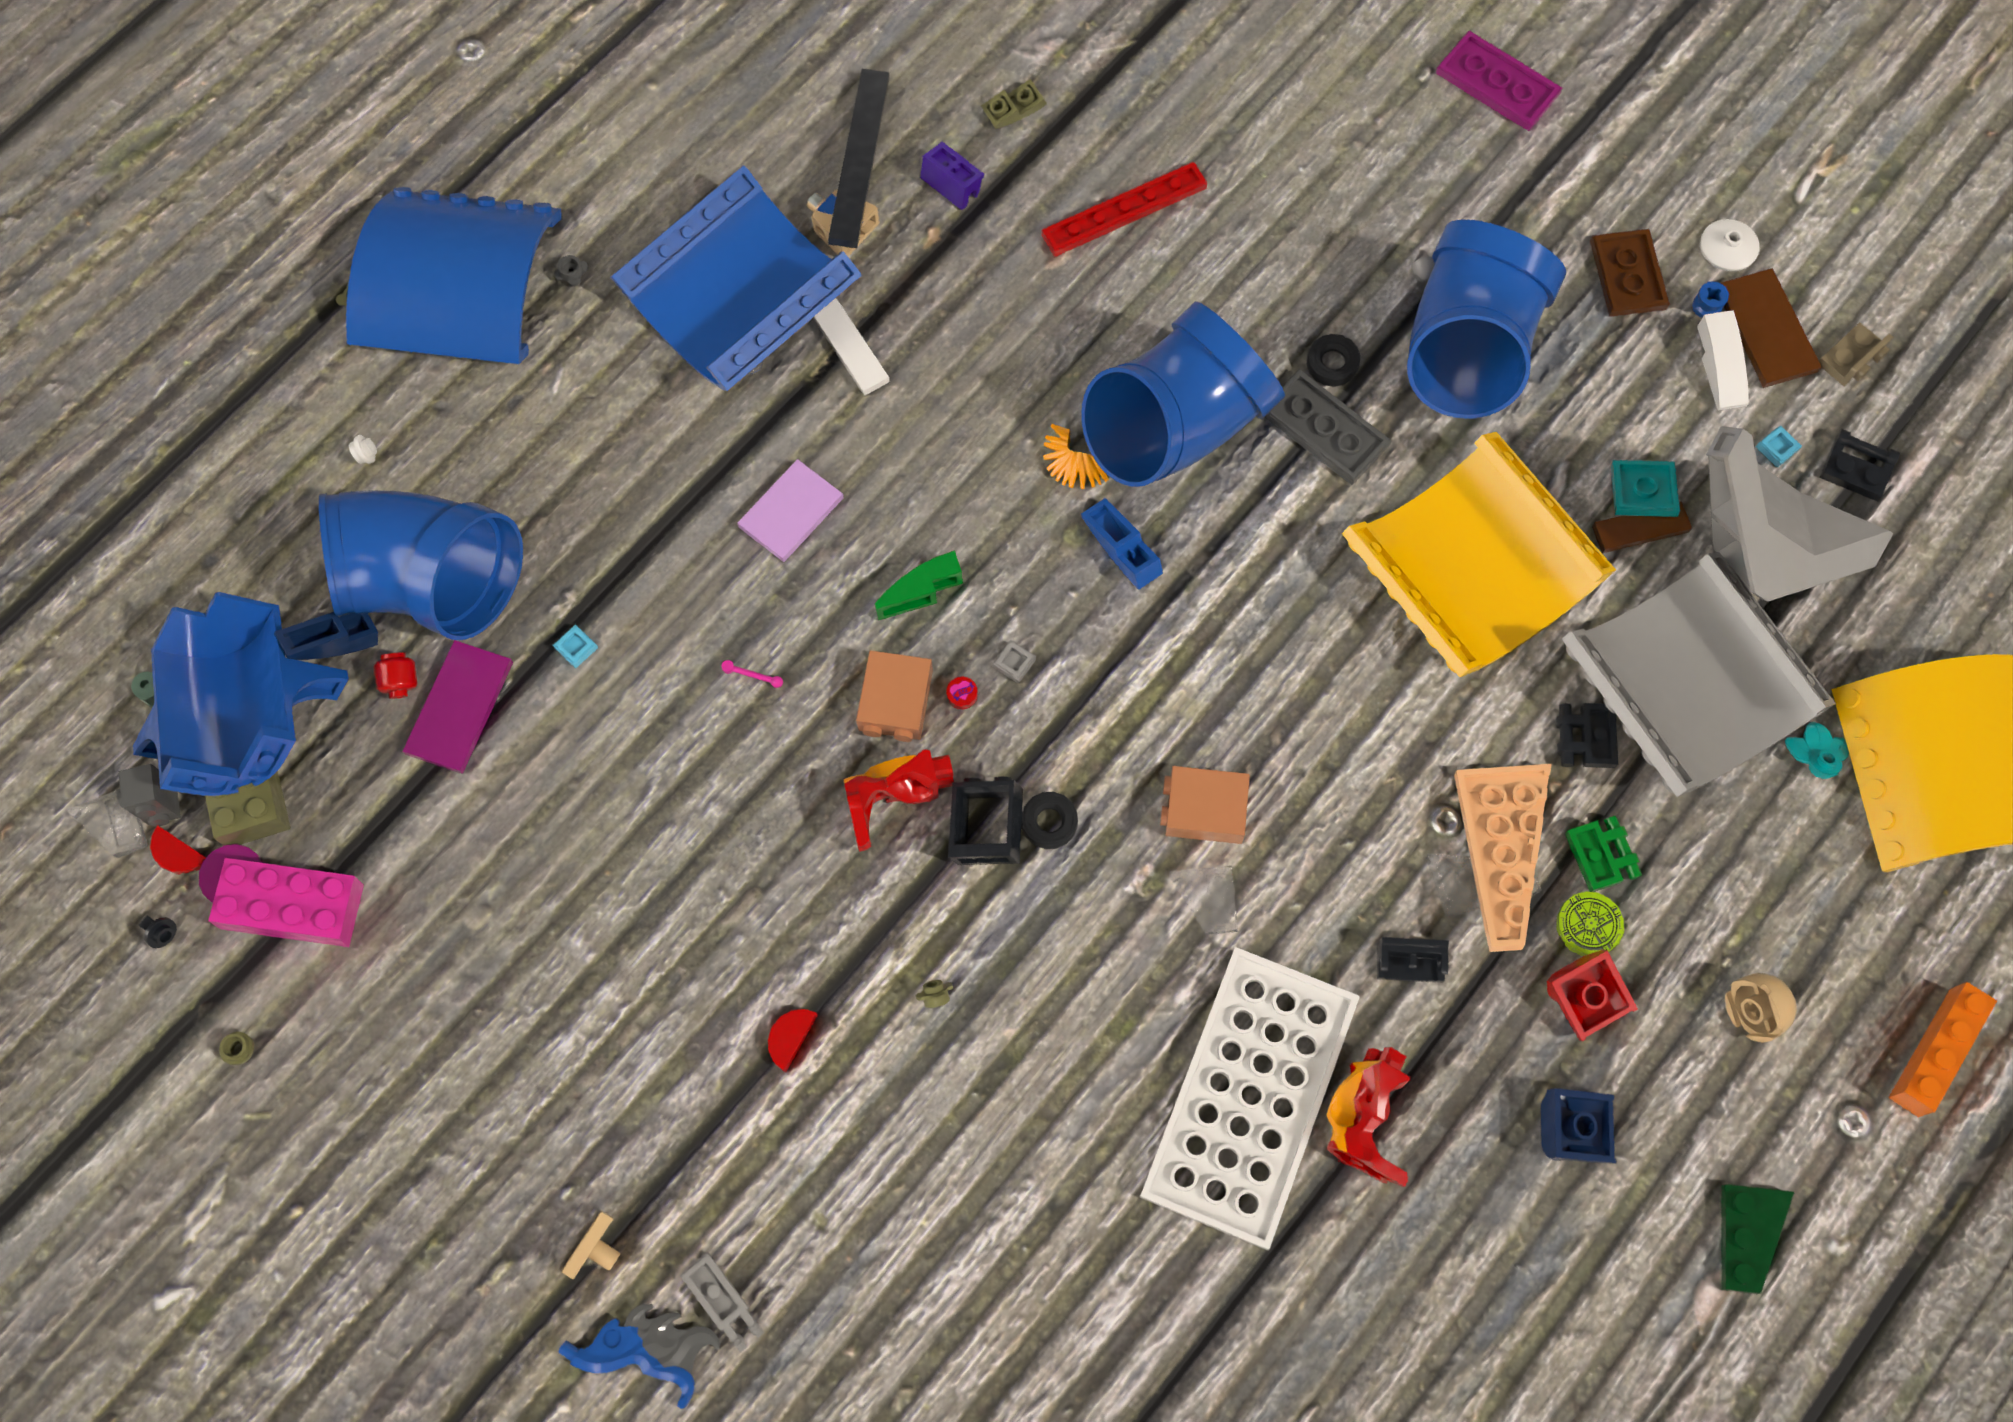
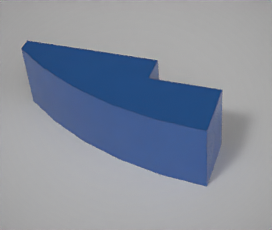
M1106 498L1081 513L1082 519L1103 549L1138 590L1163 574L1160 558L1142 541L1141 533Z

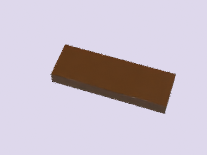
M1682 501L1679 502L1680 512L1678 517L1622 515L1594 522L1592 528L1602 554L1689 533L1692 526Z

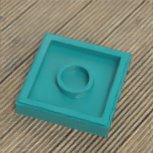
M1612 461L1611 474L1615 515L1678 517L1680 505L1675 461Z

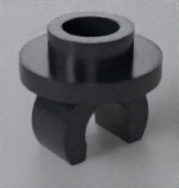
M146 915L138 924V926L145 930L144 940L146 944L152 948H162L169 944L177 931L175 922L167 917L154 920Z

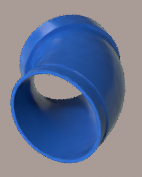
M1455 220L1445 226L1432 255L1435 265L1424 289L1415 317L1409 345L1407 374L1414 393L1429 408L1450 417L1471 419L1489 416L1503 410L1513 403L1524 390L1530 376L1531 349L1538 323L1544 309L1552 306L1566 277V268L1562 261L1550 250L1518 232L1483 221Z
M1195 301L1172 323L1173 331L1160 343L1129 362L1101 371L1092 379L1085 391L1081 418L1086 443L1101 469L1121 484L1132 487L1145 486L1189 467L1231 439L1255 417L1263 419L1285 397L1281 384L1252 347L1220 316L1200 302Z
M365 490L319 495V521L323 557L330 598L336 616H342L346 613L361 614L375 612L410 615L421 626L452 640H465L480 634L488 628L502 613L511 599L521 573L523 542L517 525L510 517L478 503L467 502L461 504L440 497L413 492Z

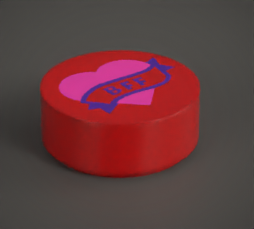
M963 676L956 677L947 686V699L954 708L968 709L977 701L978 690L972 679Z

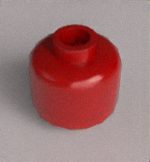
M404 652L380 655V660L375 662L373 666L376 689L380 693H388L389 699L408 697V691L415 689L418 685L415 662L412 658L406 657Z

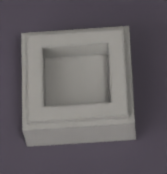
M1010 640L994 661L993 668L1019 684L1036 661V656Z

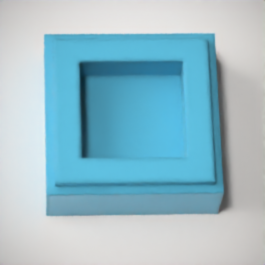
M1781 425L1762 439L1756 446L1776 468L1797 453L1802 447Z
M576 624L553 644V647L575 669L598 649L596 643Z

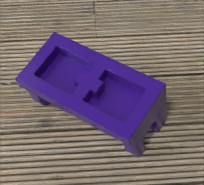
M942 141L923 155L920 178L959 209L963 210L968 205L970 194L975 198L978 196L984 173Z

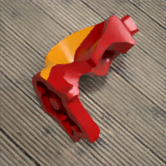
M923 749L917 755L894 758L870 767L864 774L843 778L859 852L866 851L871 847L869 821L874 803L882 799H886V803L896 801L908 804L931 802L939 798L938 789L952 786L954 779L949 755L932 758L930 750Z
M1385 1047L1383 1052L1375 1048H1368L1362 1062H1352L1350 1064L1351 1075L1339 1085L1332 1097L1326 1115L1333 1128L1327 1150L1337 1157L1341 1163L1354 1167L1382 1183L1387 1184L1391 1182L1405 1187L1408 1182L1407 1172L1380 1155L1373 1141L1372 1134L1374 1129L1389 1117L1390 1091L1402 1088L1410 1081V1077L1401 1072L1407 1057L1392 1047Z

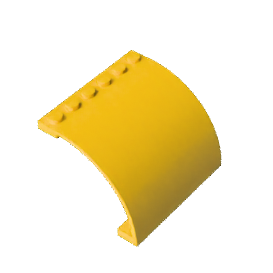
M1497 432L1482 435L1474 443L1478 448L1437 483L1408 503L1370 523L1364 521L1350 525L1342 533L1348 541L1349 547L1365 561L1370 573L1378 577L1387 588L1389 596L1402 606L1406 611L1408 619L1420 628L1425 634L1427 642L1439 651L1446 660L1448 668L1457 673L1459 677H1463L1495 662L1537 635L1578 604L1616 571L1613 565Z
M1975 655L1937 660L1877 674L1831 689L1883 872L1917 865L1920 862L1949 855L2013 844V655Z

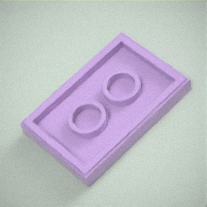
M797 459L737 524L746 534L782 562H785L844 498L843 493Z

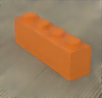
M1969 982L1951 988L1888 1098L1917 1117L1936 1112L1997 1000Z

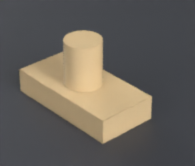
M602 1210L600 1211L563 1267V1274L574 1279L587 1258L610 1271L621 1253L601 1241L600 1238L612 1222V1216Z

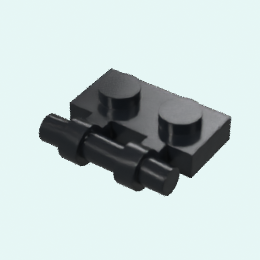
M1583 703L1580 707L1581 715L1572 714L1571 704H1560L1559 715L1556 717V727L1560 729V743L1557 744V754L1561 756V766L1573 767L1574 755H1582L1583 767L1616 768L1618 766L1616 713H1612L1605 704ZM1573 728H1581L1582 742L1573 741Z

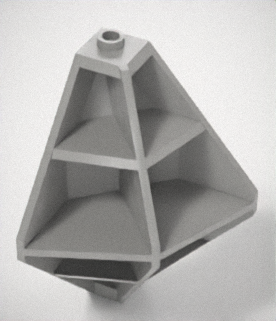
M1720 427L1706 454L1709 460L1713 550L1723 556L1733 571L1748 586L1751 593L1764 601H1771L1876 567L1893 535L1891 531L1799 492L1757 463L1753 438L1749 432L1741 428Z

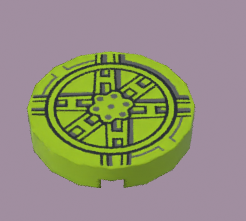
M1585 891L1573 895L1561 906L1556 918V929L1559 936L1561 935L1562 940L1565 942V946L1570 951L1580 956H1585L1599 950H1608L1610 952L1616 947L1624 933V919L1620 909L1610 898L1597 892Z

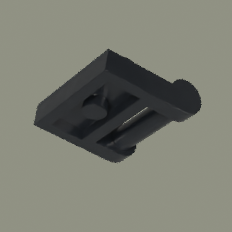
M1841 428L1834 440L1819 478L1878 502L1884 494L1893 468L1899 459L1900 452L1893 449L1889 451L1851 436V432ZM1844 446L1882 461V466H1877L1843 452Z

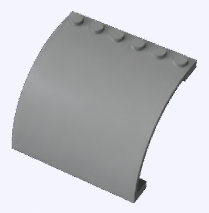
M1719 552L1708 553L1698 561L1700 563L1698 567L1626 613L1586 631L1585 629L1571 631L1562 638L1566 644L1568 655L1574 661L1579 662L1585 670L1584 674L1587 681L1592 686L1598 688L1604 696L1603 701L1606 707L1612 713L1617 714L1623 722L1622 726L1625 733L1631 739L1636 740L1642 748L1644 759L1651 766H1655L1662 776L1661 781L1665 788L1677 797L1702 787L1740 766L1836 704Z

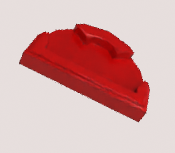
M157 825L151 836L150 850L153 859L158 865L176 875L200 870L206 857Z
M806 1009L792 1010L780 1016L771 1027L768 1037L769 1054L775 1065L785 1073L818 1016L817 1012Z

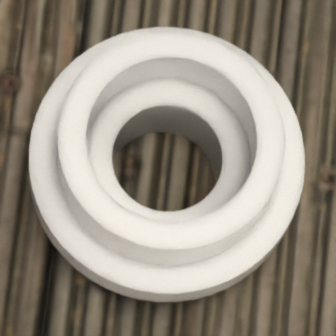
M362 435L354 437V441L349 443V449L356 462L359 464L375 462L377 449L372 440Z

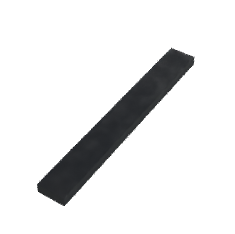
M870 69L861 70L828 236V245L858 248L890 72Z

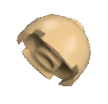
M1756 973L1744 976L1730 985L1732 986L1731 990L1725 995L1726 1010L1732 1023L1737 1028L1742 1024L1743 1028L1750 1033L1746 1035L1749 1039L1760 1043L1769 1042L1780 1037L1793 1025L1797 1012L1796 1000L1787 985L1776 976Z

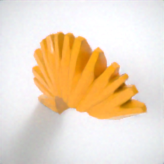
M1051 424L1050 427L1059 437L1046 435L1045 439L1051 443L1044 442L1043 446L1055 452L1043 455L1044 460H1055L1047 467L1048 472L1053 470L1050 474L1052 477L1057 475L1055 481L1058 482L1064 476L1062 485L1065 486L1069 481L1068 487L1073 488L1077 476L1080 475L1081 489L1085 487L1087 476L1092 487H1095V480L1099 485H1102L1100 476L1107 482L1109 480L1107 474L1097 464L1092 455L1070 450V429Z

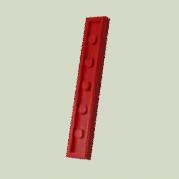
M1193 161L1042 229V237L1054 257L1201 192L1207 189L1208 183Z

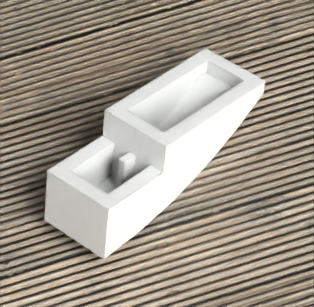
M1734 310L1706 314L1701 319L1697 328L1705 351L1702 362L1717 410L1745 407L1749 404L1747 372Z

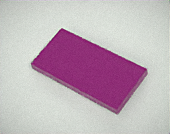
M1470 30L1436 69L1437 75L1527 131L1533 128L1558 98L1563 89Z
M454 640L403 749L404 754L463 774L513 665V661L510 658Z

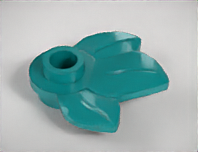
M1811 721L1807 724L1804 738L1787 737L1785 739V744L1791 755L1797 761L1808 764L1811 773L1821 779H1829L1836 776L1842 769V762L1849 756L1845 738H1832L1830 731L1817 722Z

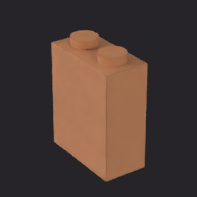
M870 650L856 719L858 730L863 731L864 735L870 737H881V734L894 736L896 740L911 742L912 739L921 740L933 674L932 659Z
M1173 766L1171 776H1165L1163 795H1169L1168 807L1162 806L1160 825L1166 826L1165 836L1242 844L1245 836L1250 774Z

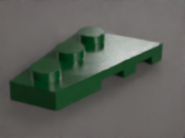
M1730 1184L1721 1185V1291L1761 1294L1795 1192Z

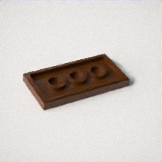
M1773 268L1721 283L1727 288L1729 293V299L1724 308L1726 311L1734 310L1743 348L1763 388L1819 372L1822 366Z

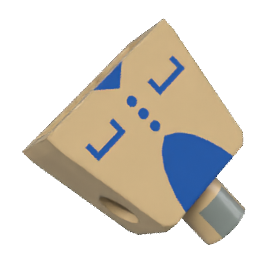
M838 189L827 199L818 193H814L807 202V208L814 212L811 217L814 231L827 245ZM866 202L858 246L879 225L878 209L875 205ZM828 245L836 254L844 251L848 257L856 249Z

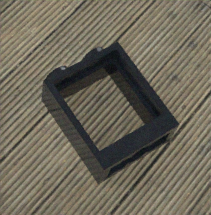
M999 776L995 777L994 781L965 778L963 782H953L948 858L957 865L1020 864L1023 789L1012 778ZM1009 797L1006 843L967 844L969 799Z

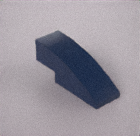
M334 612L274 632V636L287 659L294 660L341 656L378 645V630L368 613H348L338 617Z

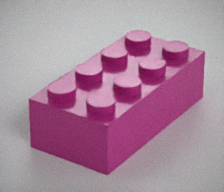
M225 858L208 921L221 930L349 947L364 884L353 875Z

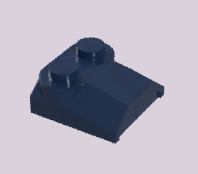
M1559 1088L1548 1089L1540 1106L1541 1146L1545 1155L1554 1161L1569 1160L1616 1164L1613 1117L1614 1095Z

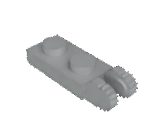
M709 1253L680 1275L719 1330L726 1333L740 1352L747 1348L743 1337L731 1325L737 1319L742 1317L751 1333L758 1338L764 1334L761 1326L748 1311L750 1310L749 1306Z

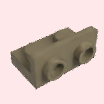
M1859 322L1819 362L1822 369L1845 387L1853 379L1861 380L1871 369L1869 364L1873 360L1879 363L1891 349L1887 345L1894 337L1889 333L1881 340Z

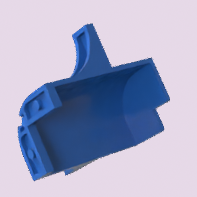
M216 592L205 613L173 607L151 649L154 705L133 745V755L158 759L160 789L194 795L218 796L238 793V787L250 783L257 786L269 779L280 769L296 742L292 707L300 702L313 699L337 701L349 680L348 671L287 659L274 636L275 631L282 629L279 605Z

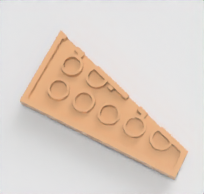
M1552 764L1456 770L1454 778L1489 952L1523 950L1525 946L1531 894L1535 880V867L1538 860L1544 819V806L1548 792V779Z

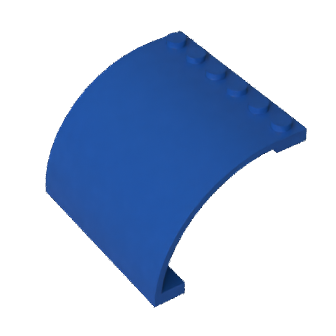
M745 165L740 167L610 276L642 316L689 365L712 384L726 391L862 276L844 251L831 259L800 233L765 194L761 185Z
M408 187L394 188L392 192L384 196L372 208L357 241L347 293V344L520 364L529 355L528 343H521L525 294L531 265L547 227H554L561 220V208L551 207V204L544 202L527 205L523 204L522 200L517 199L500 202L495 201V198L490 196H481L473 199L467 198V195L463 193H453L446 196L439 195V191L424 190L419 193L412 192L411 188Z

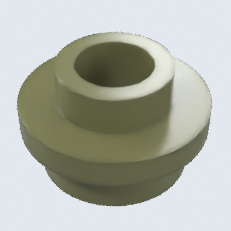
M243 1032L228 1034L221 1041L219 1047L221 1058L230 1065L244 1064L251 1058L254 1052L252 1038ZM237 1044H242L241 1052L235 1055V1046Z

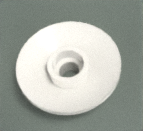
M1722 219L1711 223L1704 230L1700 239V249L1705 259L1714 267L1724 271L1743 270L1749 267L1759 254V240L1755 232L1749 226L1737 220Z

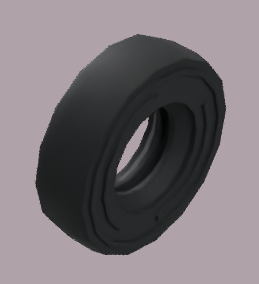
M1328 334L1314 341L1308 350L1306 364L1309 374L1315 381L1325 386L1336 387L1345 385L1354 378L1360 367L1361 356L1358 347L1351 339L1339 334ZM1331 351L1338 352L1344 357L1345 364L1339 369H1330L1324 365L1322 361L1323 355Z
M1042 792L1033 796L1025 804L1022 811V830L1026 838L1035 846L1043 849H1057L1066 845L1074 837L1078 827V813L1073 803L1064 795L1056 792ZM1046 809L1057 811L1062 818L1061 826L1053 832L1042 830L1037 823L1038 815Z

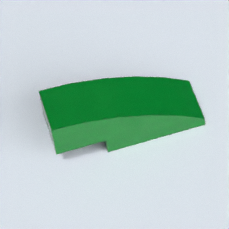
M955 550L917 566L888 588L875 603L878 621L937 604V591L963 584L962 571Z

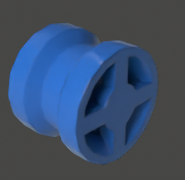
M1715 281L1703 284L1692 303L1693 311L1696 315L1703 318L1706 314L1721 312L1729 299L1727 288Z

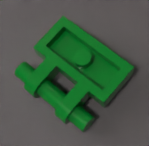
M1616 816L1604 820L1608 831L1602 832L1598 821L1567 830L1565 833L1589 892H1596L1620 884L1624 880L1620 873L1621 869L1626 870L1630 880L1642 876L1638 866L1640 860L1636 853H1632L1626 839L1628 833L1624 826H1620ZM1608 843H1614L1620 858L1614 859Z

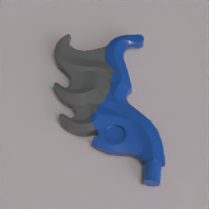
M642 1304L629 1313L624 1327L620 1326V1321L617 1318L608 1322L602 1327L593 1343L587 1348L579 1350L566 1340L558 1350V1353L571 1361L569 1365L596 1374L610 1373L631 1364H637L640 1366L642 1374L671 1381L679 1385L682 1395L677 1406L680 1409H684L687 1407L695 1391L692 1371L697 1354L703 1347L710 1344L717 1350L720 1349V1340L716 1333L706 1327L695 1326L686 1330L675 1328L673 1321L682 1317L680 1313L670 1312L662 1314L655 1319H647L646 1312L653 1309L654 1305Z

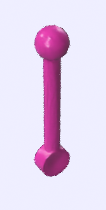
M730 660L724 661L721 665L722 670L726 674L736 672L769 682L775 688L783 685V679L780 676L770 677L734 666Z

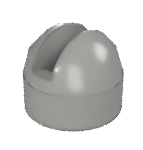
M1432 257L1421 258L1411 264L1416 279L1427 282L1435 265Z

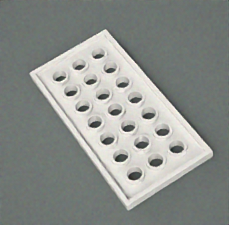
M1235 947L1140 1198L1260 1248L1269 1250L1360 996ZM1250 982L1260 984L1263 988V996L1259 999L1248 997L1245 992V986ZM1283 994L1292 997L1295 1004L1294 1009L1288 1012L1280 1010L1276 1004L1277 997ZM1312 1007L1321 1008L1326 1015L1325 1022L1321 1024L1311 1022L1308 1018V1010ZM1244 1012L1251 1017L1252 1026L1249 1029L1242 1030L1235 1026L1233 1018L1237 1013ZM1269 1025L1279 1026L1283 1031V1039L1279 1042L1269 1041L1265 1036V1028ZM1306 1037L1313 1041L1315 1049L1312 1054L1304 1055L1298 1051L1296 1042L1299 1038ZM1234 1043L1240 1048L1241 1055L1237 1060L1231 1061L1223 1056L1222 1047L1225 1044ZM1263 1055L1271 1060V1071L1260 1073L1254 1068L1253 1061L1257 1056ZM1290 1068L1300 1070L1303 1074V1083L1299 1086L1290 1085L1285 1079V1072ZM1213 1075H1225L1229 1081V1088L1223 1092L1215 1091L1210 1084V1079ZM1249 1086L1255 1087L1260 1092V1101L1254 1105L1247 1104L1242 1098V1090ZM1279 1099L1287 1100L1292 1106L1291 1115L1285 1118L1279 1117L1274 1112L1273 1106L1275 1101ZM1204 1105L1213 1106L1217 1111V1120L1213 1123L1203 1122L1198 1115L1200 1107ZM1243 1118L1247 1121L1249 1131L1245 1136H1236L1232 1133L1230 1123L1233 1119ZM1275 1131L1280 1136L1281 1143L1277 1149H1268L1264 1146L1262 1142L1264 1132ZM1193 1136L1202 1138L1206 1145L1204 1153L1200 1155L1191 1154L1186 1147L1187 1140ZM1229 1149L1236 1154V1166L1225 1168L1219 1163L1218 1155L1222 1150ZM1256 1162L1264 1163L1269 1169L1268 1179L1261 1182L1253 1179L1250 1173L1252 1164ZM1186 1168L1192 1172L1194 1181L1191 1186L1181 1187L1175 1182L1174 1174L1178 1169ZM1218 1181L1223 1184L1226 1191L1223 1199L1215 1201L1209 1198L1206 1187L1210 1182ZM1249 1194L1257 1200L1258 1206L1254 1213L1246 1214L1240 1210L1238 1201L1242 1195Z

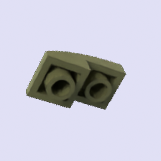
M1030 78L1009 94L1005 90L1001 91L981 105L994 127L998 129L1033 114L1047 105V103Z

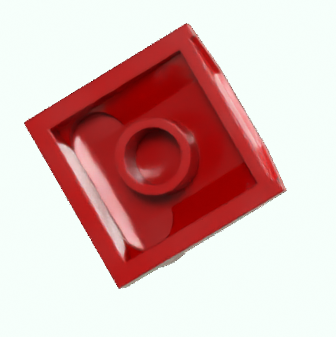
M1599 950L1585 955L1556 971L1546 981L1549 996L1559 1004L1579 1041L1586 1040V1037L1629 1012L1638 1010L1608 950Z

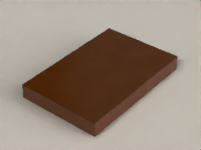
M1650 229L1593 235L1591 237L1590 244L1609 317L1668 309L1670 303Z

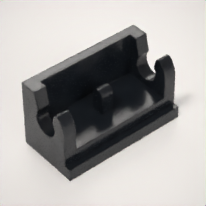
M1382 937L1377 943V980L1443 983L1445 981V974L1448 975L1449 940Z

